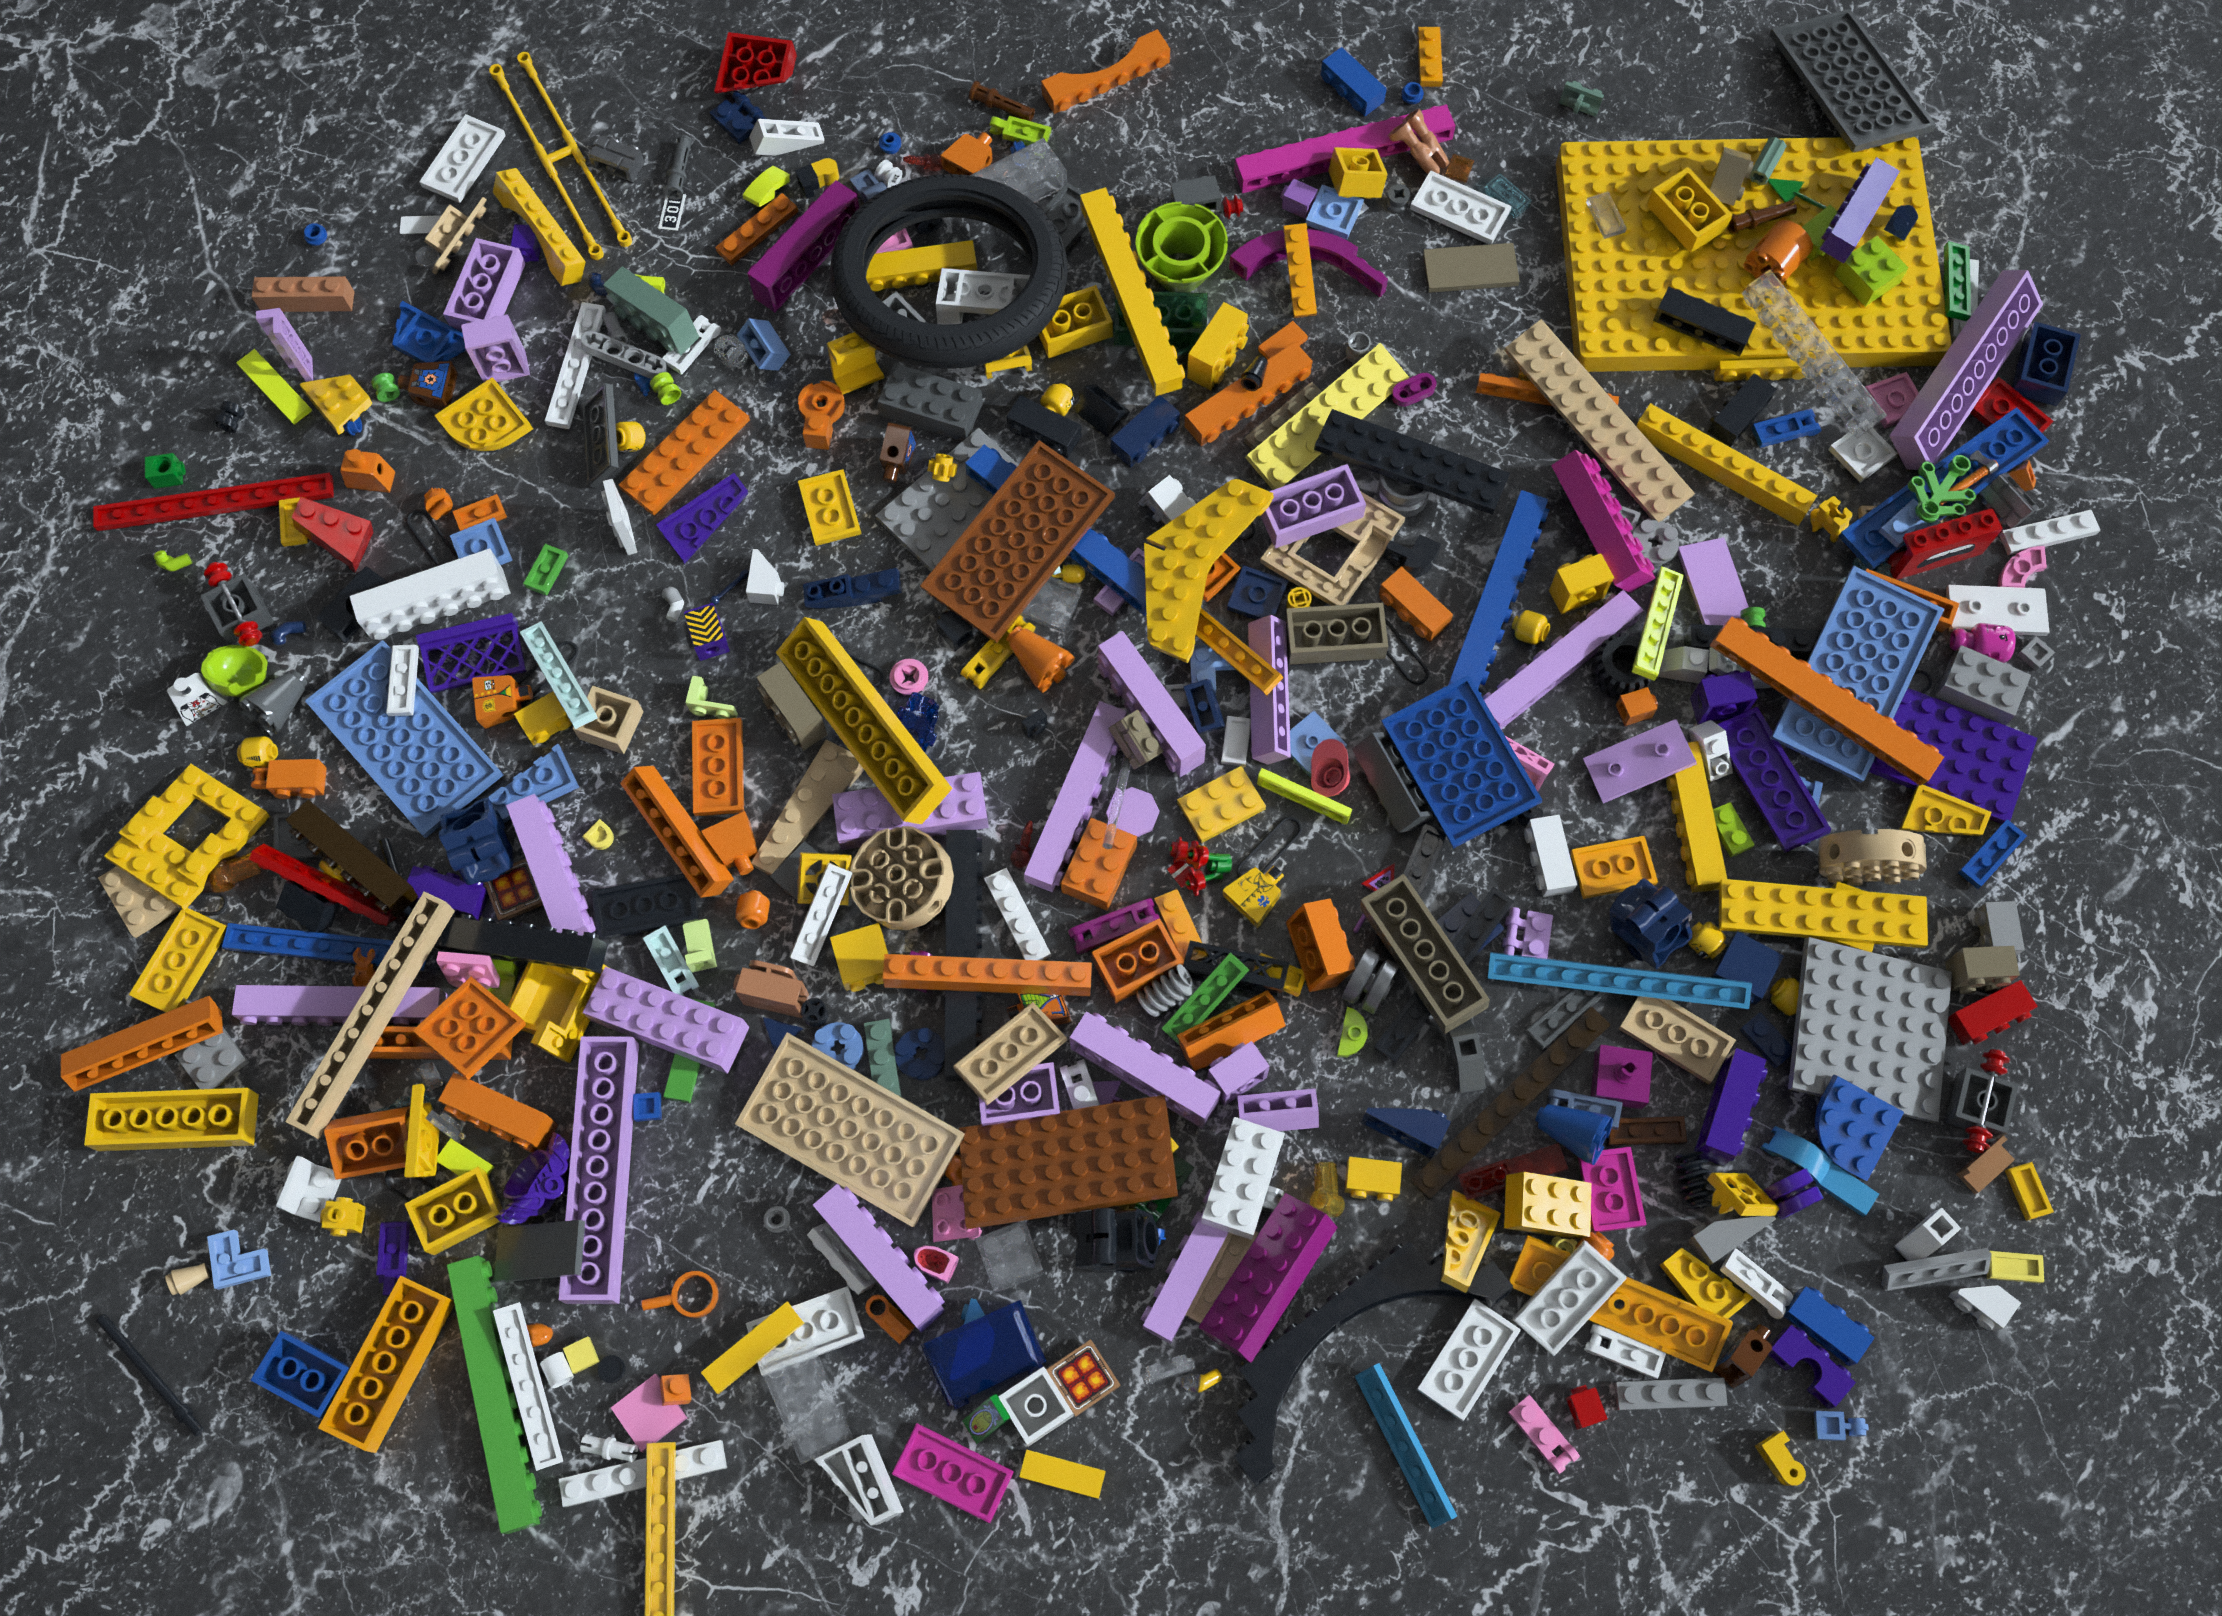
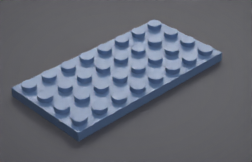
M1853 566L1820 632L1807 663L1818 674L1822 673L1830 677L1833 681L1832 683L1838 687L1850 690L1854 694L1853 697L1859 701L1871 704L1875 708L1874 711L1880 715L1893 719L1944 608ZM1790 699L1770 738L1860 783L1865 780L1875 759L1873 754Z
M382 640L307 698L305 702L421 835L426 838L441 826V815L453 810H461L500 779L503 774L417 677L413 716L387 715L392 649Z

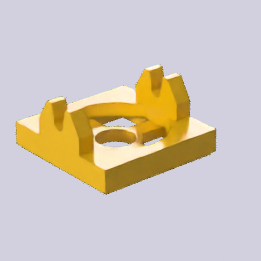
M1027 344L1012 354L1000 358V360L984 364L987 379L993 378L992 372L1025 366L1026 371H1032V359Z
M800 852L797 903L811 904L814 894L809 891L806 883H815L818 887L817 878L825 871L830 861L850 871L851 855ZM822 861L820 871L815 875L806 874L812 864ZM850 880L839 905L849 904Z
M1711 1173L1707 1179L1716 1189L1712 1196V1206L1718 1207L1721 1204L1720 1214H1725L1735 1209L1740 1216H1775L1779 1211L1778 1206L1747 1173ZM1728 1184H1732L1735 1188H1730Z

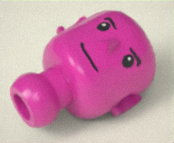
M1978 623L1970 632L1958 628L1953 630L1950 636V648L1956 651L1962 645L2002 663L2011 659L2016 643L2013 629L1998 624Z

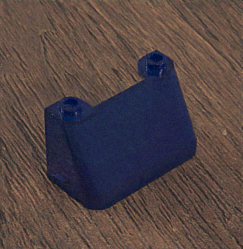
M1021 1300L921 1345L947 1407L953 1405L954 1410L969 1404L968 1398L1026 1371L1030 1376L1042 1368L1043 1363L1047 1362Z

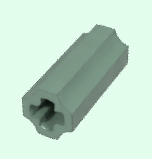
M1777 137L1768 139L1751 171L1749 178L1752 182L1759 185L1767 183L1787 146L1783 140Z

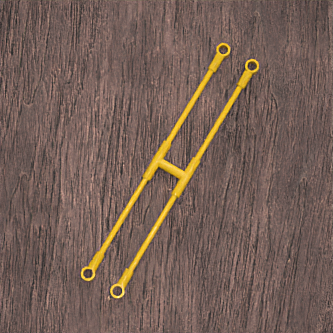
M527 52L519 53L517 56L518 62L521 67L525 68L529 77L533 79L562 131V136L567 144L566 147L548 155L542 144L538 142L509 90V85L504 77L501 65H492L489 68L491 77L498 82L501 90L507 95L534 144V149L549 177L553 179L577 222L589 248L590 257L593 260H600L604 255L603 250L599 244H596L591 233L587 231L557 177L558 173L552 164L571 154L578 165L582 167L610 217L611 224L617 233L619 244L622 247L630 246L632 244L630 233L625 231L621 222L616 219L587 167L586 160L570 131L564 126L532 65L530 54Z

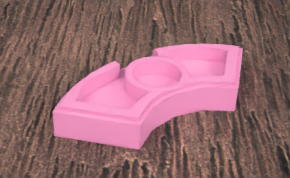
M2045 546L2026 548L2013 556L2005 564L1999 575L1998 587L2025 588L2026 579L2034 572L2044 571L2047 568Z

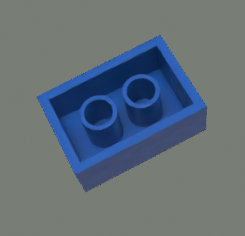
M280 1331L252 1376L251 1381L310 1414L323 1419L351 1366L293 1334Z

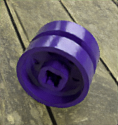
M1807 1168L1763 1190L1773 1201L1782 1200V1202L1777 1204L1779 1208L1777 1215L1780 1220L1824 1199L1817 1186L1805 1188L1813 1182V1178Z

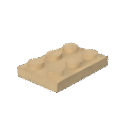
M117 866L98 877L129 932L135 938L180 911L177 905Z

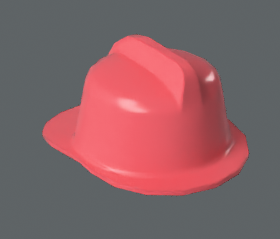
M1327 739L1318 744L1313 751L1311 785L1316 793L1325 797L1339 795L1340 792L1346 789L1350 781L1348 753L1341 742L1335 739Z

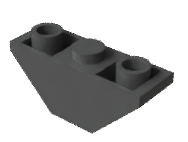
M1471 1019L1446 1033L1460 1094L1486 1089L1484 1057L1478 1033Z

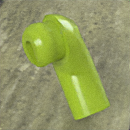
M163 550L157 551L154 554L157 566L171 572L192 564L191 558L187 553L176 558L167 555Z

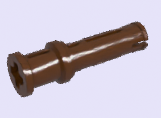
M975 81L970 89L969 100L971 101L977 100L984 103L987 108L996 107L1027 121H1032L1034 117V108L1000 95L995 88L989 89L980 85L979 81Z
M1790 200L1756 211L1754 209H1747L1744 213L1732 214L1727 229L1732 235L1738 234L1739 231L1744 229L1753 230L1758 224L1795 215L1797 205L1794 204V200Z

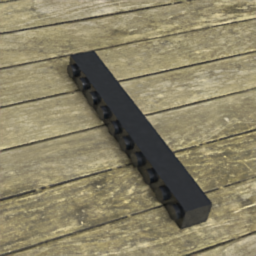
M946 830V853L950 857L954 874L951 895L946 902V957L978 958V949H982V934H978V925H982V909L978 910V901L982 900L983 893L982 885H978V877H982L983 868L982 862H978V853H982L983 843L982 838H978L977 830ZM945 990L946 1082L964 1081L954 1070L953 1065L982 1043V1032H977L978 1023H982V1007L978 1008V998H982V992Z

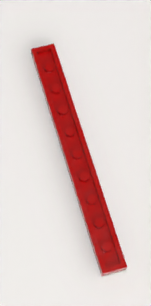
M329 472L93 506V527L97 531L278 506L279 500L299 497L311 501L334 498L333 476Z

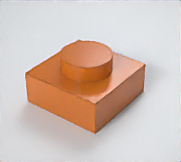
M689 1374L661 1376L662 1406L689 1404L691 1402Z

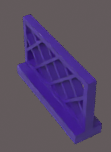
M512 613L416 635L417 643L421 649L429 692L432 694L473 684L472 678L505 676L526 672L517 618ZM512 632L514 640L509 647L498 642L503 634ZM486 638L492 642L485 653L474 648L479 639ZM457 644H463L468 647L461 659L451 654V651ZM495 645L506 650L499 662L489 657ZM438 649L444 654L438 663L435 664L429 660L428 651ZM472 650L482 655L475 667L465 662ZM510 653L518 657V667L508 668L503 665ZM448 656L458 661L451 673L441 668ZM486 659L497 664L492 673L485 674L479 670ZM462 665L473 670L467 679L461 680L455 676ZM438 670L449 675L444 684L435 686L433 678Z

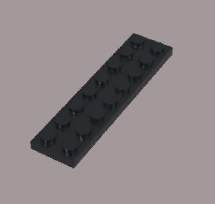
M1334 409L1331 410L1314 446L1315 451L1491 515L1495 511L1510 475L1507 471Z

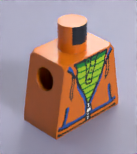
M1018 993L1020 1003L1007 1008L1011 1020L1029 1004L1034 1002L1054 1025L1071 1022L1063 995Z

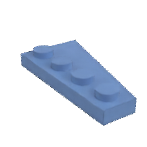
M559 744L551 748L552 751L543 758L541 756L534 761V765L524 773L520 772L513 778L514 780L507 786L499 788L489 796L494 809L499 812L504 823L511 820L506 807L510 803L535 794L540 801L544 800L547 803L579 788Z

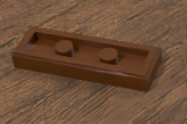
M1685 1117L1620 1118L1618 1130L1611 1129L1607 1138V1146L1686 1144Z

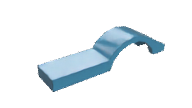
M1777 1126L1773 1127L1771 1132L1775 1134L1769 1144L1763 1143L1761 1149L1772 1156L1786 1159L1802 1169L1807 1168L1816 1182V1186L1862 1217L1867 1215L1879 1193L1838 1167L1825 1152L1811 1142Z

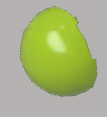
M228 645L209 652L206 659L202 662L200 670L207 685L221 695L241 697L262 685L266 678L268 662L264 654L255 648L242 645Z

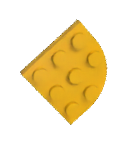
M493 377L434 415L456 443L476 451L501 449L533 430L529 421Z

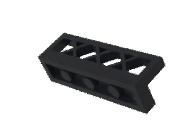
M1190 940L1183 966L1190 974L1192 980L1204 982L1218 967L1216 959L1221 956H1227L1231 952L1242 963L1247 961L1254 962L1258 968L1251 973L1247 972L1233 989L1258 995L1268 990L1274 998L1282 1000L1290 962ZM1194 949L1204 951L1208 958L1201 962L1191 960ZM1271 967L1282 968L1281 978H1271L1265 970Z

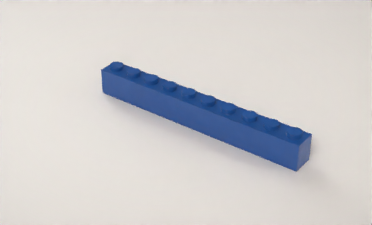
M985 444L965 463L966 474L993 496L1017 468L1012 462H1006L996 449H990ZM1090 527L1068 556L1146 616L1144 567L1139 562L1130 560L1121 548H1115L1109 543L1106 536L1102 533L1097 534Z
M1521 490L1448 685L1469 675L1477 689L1480 684L1485 686L1490 673L1485 669L1488 663L1493 664L1497 651L1493 650L1495 643H1501L1505 630L1501 629L1502 623L1508 624L1512 610L1508 609L1510 602H1516L1520 589L1516 588L1518 582L1523 583L1528 570L1523 567L1525 561L1530 563L1535 549L1531 548L1532 542H1538L1542 529L1538 528L1540 521L1545 523L1550 509L1545 508L1548 499Z

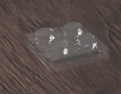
M1050 577L1020 615L1064 633L1080 601L1083 589Z

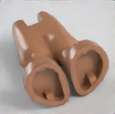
M1418 108L1403 119V123L1395 127L1388 134V137L1393 142L1404 141L1409 146L1412 156L1427 174L1430 171L1439 174V167H1447L1449 161L1436 136L1428 130L1424 122L1423 113ZM1413 130L1419 135L1421 142L1418 140Z

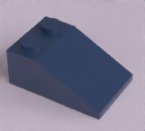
M1367 1108L1361 1124L1431 1159L1437 1151L1451 1121L1446 1119L1447 1116L1444 1113L1434 1109L1430 1111L1428 1109Z

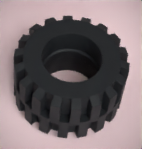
M1624 632L1620 633L1618 637L1615 634L1610 636L1609 640L1606 639L1601 647H1599L1591 667L1593 669L1591 674L1592 677H1596L1594 680L1595 685H1601L1600 691L1603 693L1605 691L1609 692V697L1614 698L1616 695L1619 700L1621 695L1646 688L1652 681L1635 673H1622L1615 668L1612 660L1620 658L1634 664L1640 639L1635 637L1636 634L1630 633L1629 636H1626Z

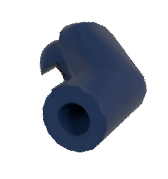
M597 272L591 273L588 281L589 286L597 295L606 296L608 293L603 286L605 282L601 279V275Z
M305 621L284 622L272 630L270 634L272 643L274 645H282L286 643V635L305 633L306 623Z

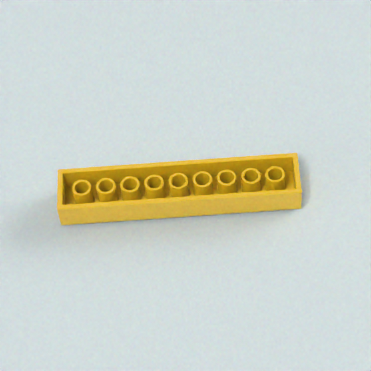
M804 617L776 651V654L904 822L922 825L953 788L822 621Z

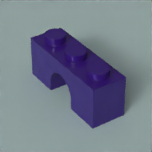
M1792 1325L1783 1328L1771 1342L1772 1350L1768 1356L1784 1370L1793 1368L1799 1360L1807 1362L1814 1371V1380L1807 1388V1391L1827 1409L1836 1407L1856 1383L1850 1378L1851 1373L1842 1365H1836L1829 1359L1830 1355L1825 1349L1812 1344L1807 1339L1808 1335L1801 1328L1793 1327Z

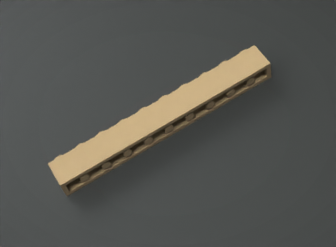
M423 892L285 1121L286 1123L317 1139L321 1137L324 1129L327 1127L455 912L446 901Z

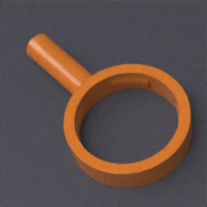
M700 1271L687 1272L677 1279L671 1294L642 1300V1308L645 1311L674 1305L676 1310L684 1316L700 1318L710 1313L716 1306L719 1294L718 1287L715 1281L706 1273ZM698 1276L706 1279L711 1284L713 1295L711 1302L704 1310L691 1313L685 1311L679 1305L677 1295L681 1284L685 1280Z

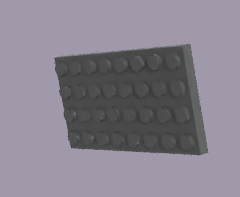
M1850 9L1771 29L1770 37L1853 153L1934 132L1935 122Z

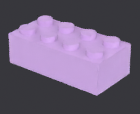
M478 238L475 239L443 313L449 326L462 332V324L505 314L526 264L519 248Z
M1348 464L1269 491L1273 493L1274 498L1270 506L1261 515V519L1274 547L1278 548L1363 518L1366 503Z

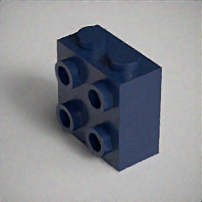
M1737 931L1726 946L1711 978L1751 982L1750 1004L1756 1005L1763 998L1784 955Z

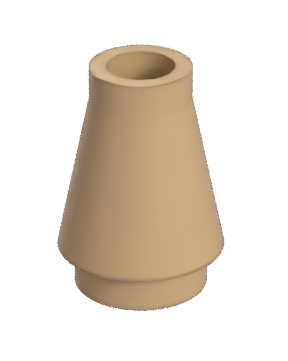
M203 1263L197 1266L171 1270V1274L166 1275L165 1278L171 1294L176 1295L179 1293L182 1295L202 1281L210 1278V1274L206 1264Z

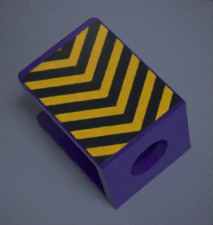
M713 603L684 612L693 646L700 661L730 652L720 617L717 615Z

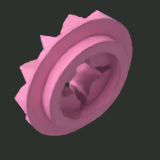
M904 659L896 663L891 669L890 683L896 692L904 696L911 694L915 696L919 691H923L928 683V671L920 661ZM903 673L909 676L914 674L915 683L911 681L905 682Z

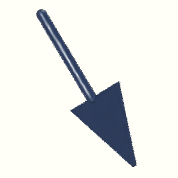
M763 1017L774 1052L777 1051L786 1033L796 1037L803 1029Z

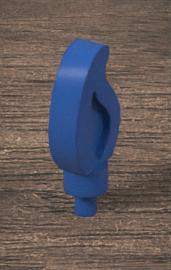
M635 373L636 384L640 387V391L643 392V396H648L652 379Z

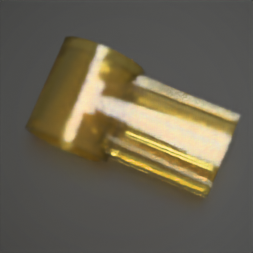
M1333 1162L1314 1164L1315 1191L1310 1197V1206L1326 1213L1331 1218H1337L1343 1213L1345 1207L1343 1197L1338 1195L1337 1164Z

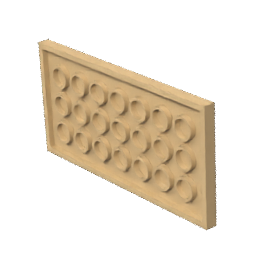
M786 1033L735 1123L737 1126L845 1188L847 1186L851 1192L911 1227H915L965 1135L962 1131L790 1033Z

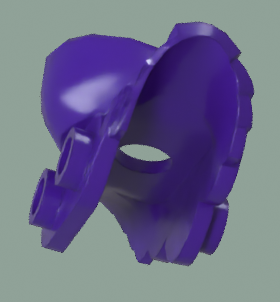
M553 1132L546 1151L536 1150L518 1165L508 1179L503 1191L504 1197L513 1202L506 1205L495 1216L499 1221L508 1224L525 1223L529 1216L545 1214L555 1200L561 1196L566 1183L564 1173L568 1167L567 1159L571 1156L564 1138Z

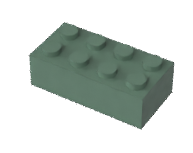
M623 266L603 284L608 293L606 297L614 305L616 315L622 320L625 318L629 320L637 330L642 329L653 341H660L668 351L672 352L674 350L681 356L699 338L686 308Z

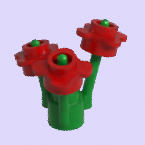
M1179 837L1169 847L1173 863H1176L1178 860L1185 861L1186 859L1187 864L1193 865V867H1189V875L1185 876V883L1188 890H1193L1194 896H1199V890L1206 888V881L1222 879L1223 874H1229L1231 871L1232 859L1230 854L1209 853L1208 848L1200 846L1198 841H1192L1188 849V842L1182 841V837ZM1207 863V869L1212 871L1213 874L1204 876L1203 872L1198 869Z

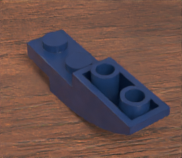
M892 568L852 578L846 574L803 584L805 607L842 608L882 602V597L902 593L900 571L897 568Z

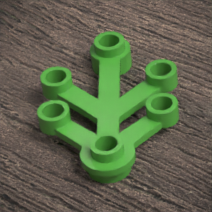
M1956 455L1949 462V472L1940 485L1935 475V466L1928 461L1921 464L1918 468V473L1921 477L1926 478L1932 494L1930 499H1928L1924 489L1925 481L1921 477L1914 476L1908 482L1909 490L1916 493L1919 503L1915 508V512L1922 521L1932 523L1939 516H1950L1952 519L1964 516L1966 508L1962 504L1970 505L1976 498L1975 492L1969 488L1963 491L1948 490L1957 477L1965 475L1970 469L1971 463L1967 457ZM1942 501H1960L1962 503H1955L1953 506H1939V503Z

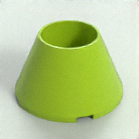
M1172 202L1155 208L1145 216L1138 227L1135 244L1140 262L1163 288L1173 293H1188L1198 288L1222 264L1227 252L1228 237L1222 221L1211 210L1199 204L1192 206L1182 204V202ZM1174 253H1187L1194 256V258L1178 261L1167 256Z

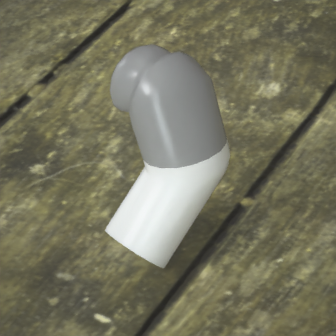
M668 587L662 591V598H665L670 604L666 618L672 622H677L684 601L676 588Z

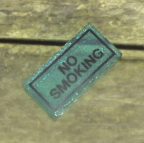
M1500 173L1484 186L1483 191L1490 197L1512 206L1510 214L1515 218L1532 204V200Z

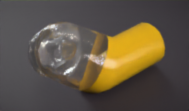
M1213 1369L1206 1374H1187L1182 1378L1181 1388L1186 1393H1200L1220 1382L1222 1375L1218 1369Z

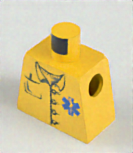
M1272 866L1265 874L1254 867L1223 889V897L1258 928L1281 896V890L1276 884L1284 875L1276 866Z

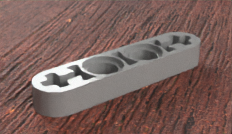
M586 331L581 336V347L587 354L650 379L659 373L667 372L666 362L659 356L596 331ZM614 347L619 350V353L612 355L607 350ZM631 356H637L641 361L631 363L628 359ZM656 366H659V367H660V368H657L656 370H652V368H655Z

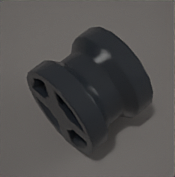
M810 998L801 1007V1015L805 1023L810 1027H821L827 1022L829 1012L822 1000Z

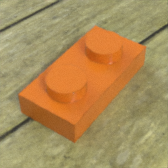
M497 494L452 511L460 531L495 518L496 521L507 518Z

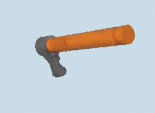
M1976 450L1969 459L1970 461H1977L1980 468L1955 484L1948 491H1963L1984 476L1992 474L1998 469L1997 461L1984 457L1979 450ZM1942 501V502H1940V503H1939V506H1942L1944 503H1946V502H1948V501Z

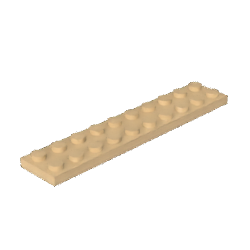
M1542 319L1505 347L1504 351L1652 520L1663 521L1694 496L1695 493Z

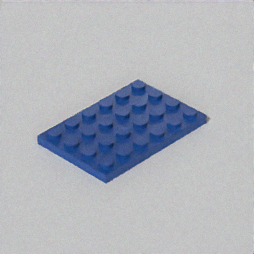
M1469 675L1381 720L1382 725L1452 848L1542 803L1541 796Z

